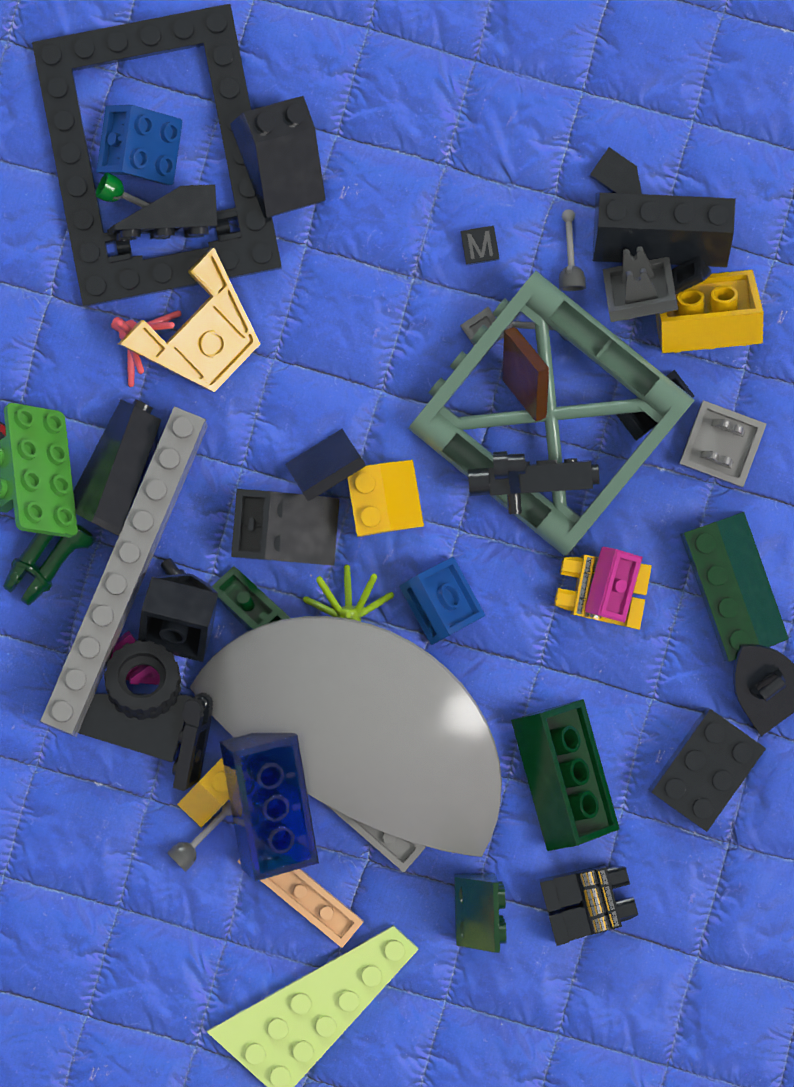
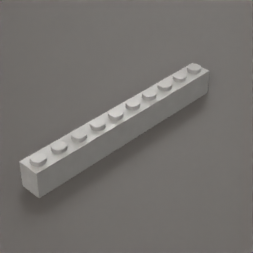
M174 406L40 720L44 725L77 737L106 669V664L111 657L208 428L206 419Z

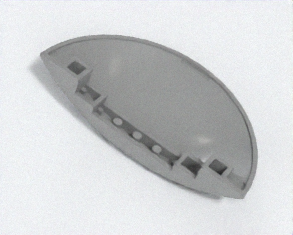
M303 616L283 619L264 624L229 642L207 662L191 684L190 689L195 696L202 692L207 693V695L210 694L212 701H214L212 716L242 746L288 782L318 801L352 819L406 841L441 851L482 857L492 838L501 804L502 778L495 741L486 719L464 685L448 668L413 642L389 630L348 618Z

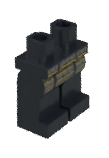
M603 864L539 879L546 908L549 912L556 946L585 936L622 927L621 922L638 916L634 897L617 901L614 898L612 889L630 885L625 866L607 868ZM579 903V905L561 909L562 907Z

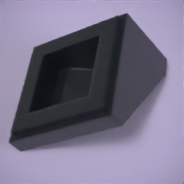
M701 256L672 269L676 294L705 281L711 275V269Z

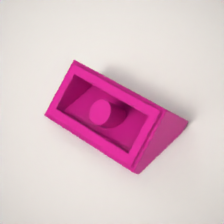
M602 547L585 606V612L625 623L643 557L614 548Z

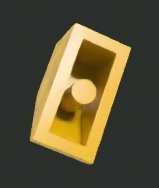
M224 755L177 805L202 828L241 788L248 778Z

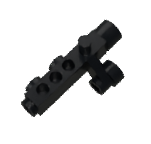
M507 451L493 452L494 467L468 469L470 496L507 494L508 514L522 513L521 493L593 489L594 484H600L599 465L592 464L591 460L577 461V458L564 459V462L542 460L536 461V464H530V461H525V453L508 455Z

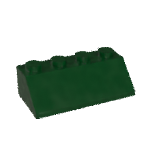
M745 512L680 534L724 661L736 660L738 650L742 644L771 647L789 639Z
M584 699L512 719V726L547 851L578 846L620 830Z

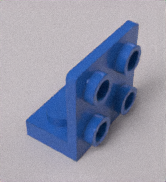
M135 105L106 106L96 172L101 174L108 172L112 175H131L164 185H173L182 119Z

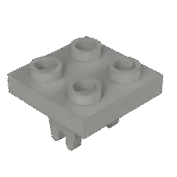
M703 400L679 465L742 488L767 424Z

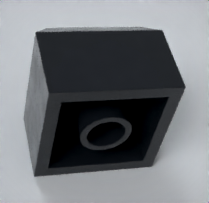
M171 558L166 559L160 565L166 575L151 577L141 610L138 640H141V642L153 641L154 644H161L166 647V650L173 655L203 662L213 630L218 592L197 576L186 574L183 569H178Z

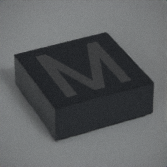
M494 226L460 232L466 266L500 259Z

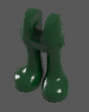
M77 524V534L71 538L60 537L47 559L39 567L35 563L54 535L36 533L21 556L15 558L11 563V570L3 587L11 593L22 581L26 573H29L35 579L27 588L21 601L26 605H31L43 592L50 590L52 586L51 581L68 556L75 549L89 548L97 538L87 529Z

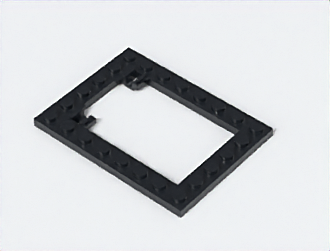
M231 4L32 42L84 307L199 285L188 271L210 248L215 249L229 279L282 269L272 217L264 219L230 123L243 112L251 110ZM204 46L236 208L217 211L216 230L218 240L208 242L209 247L145 260H143L142 255L133 257L130 240L116 241V235L104 233L98 198L95 196L96 188L73 71ZM238 220L240 231L231 232L229 221ZM116 243L118 255L109 256L107 245Z

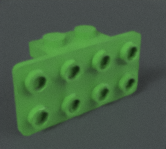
M9 403L4 407L6 436L0 440V512L7 513L14 508L16 527L21 531L71 538L77 534L78 528L65 416L62 412Z

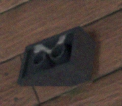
M304 96L245 111L230 123L264 219L326 200L315 126Z

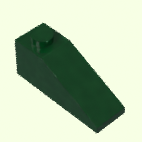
M235 566L212 585L218 592L220 602L248 631L264 624L290 618Z

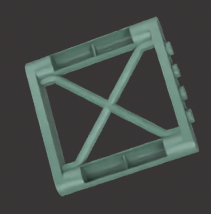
M535 271L510 302L506 298L502 300L492 313L497 318L491 326L487 328L483 324L471 339L475 345L470 352L465 354L462 351L449 366L454 370L446 381L440 378L428 392L433 398L408 429L468 477V469L494 467L493 454L464 430L545 422L548 459L562 462L558 420L645 412L657 424L581 516L567 506L565 491H552L553 503L540 492L521 493L522 513L513 515L566 557L695 399L549 280ZM522 312L535 323L537 352L549 367L546 418L535 421L527 410L458 417L445 405L502 336L504 330ZM548 325L630 390L638 399L557 407ZM507 494L491 495L492 498L508 510Z

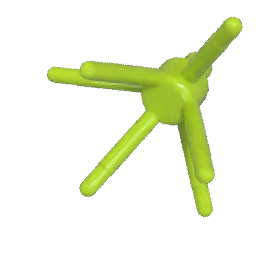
M346 564L344 565L345 606L341 607L331 590L320 576L316 578V582L333 608L307 596L303 598V602L332 617L361 621V617L392 599L394 593L389 592L364 607L377 580V574L374 573L370 576L357 605L353 606L350 566Z

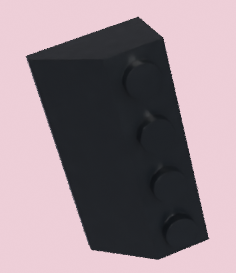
M596 193L592 261L622 263L623 250L628 249L630 255L635 256L637 254V247H642L648 260L669 257L671 265H681L701 256L708 266L727 267L734 234L736 198Z

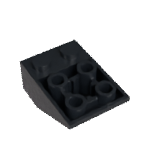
M215 185L180 186L107 230V235H116V241L137 240L138 237H141V234L149 233L150 239H169L170 236H175V232H183L184 238L204 237V235L209 234V230L217 226Z
M237 489L231 557L334 566L340 498L317 496L311 501H307L302 494Z

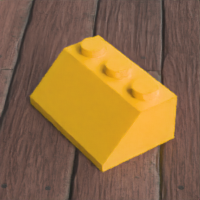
M753 270L713 273L705 281L676 294L678 310L655 314L662 353H679L682 351L763 343L764 312Z

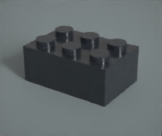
M705 708L648 790L707 832L766 748L712 709Z

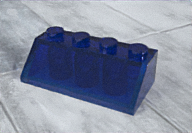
M250 733L220 741L242 870L254 881H259L318 864L298 735L296 733Z

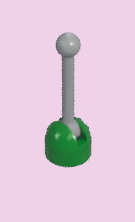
M108 172L103 175L97 186L95 196L103 201L115 202L123 198L142 208L149 205V203L124 192L122 181Z

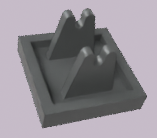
M637 247V254L635 256H631L630 251L625 249L623 250L622 266L603 269L611 322L678 310L669 257L648 260L642 247Z

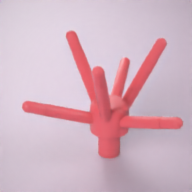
M177 310L146 323L153 330L172 329L175 324L168 321L180 317L182 313ZM116 317L111 323V328L119 332V338L122 340L137 322L134 320L125 321L120 317ZM127 349L128 386L133 387L135 384V366L139 374L144 373V368L140 356Z

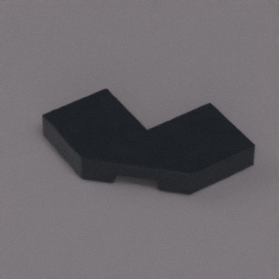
M609 147L589 176L613 193L642 194L637 166Z

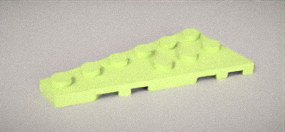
M393 925L343 955L332 959L320 968L309 972L270 994L249 1008L238 1012L226 1021L208 1029L207 1033L266 1087H295L419 948Z

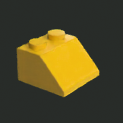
M413 460L368 465L347 478L357 537L424 527Z

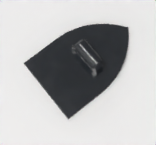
M754 644L740 645L734 663V691L740 706L760 736H763L794 713V663L784 654L770 647Z

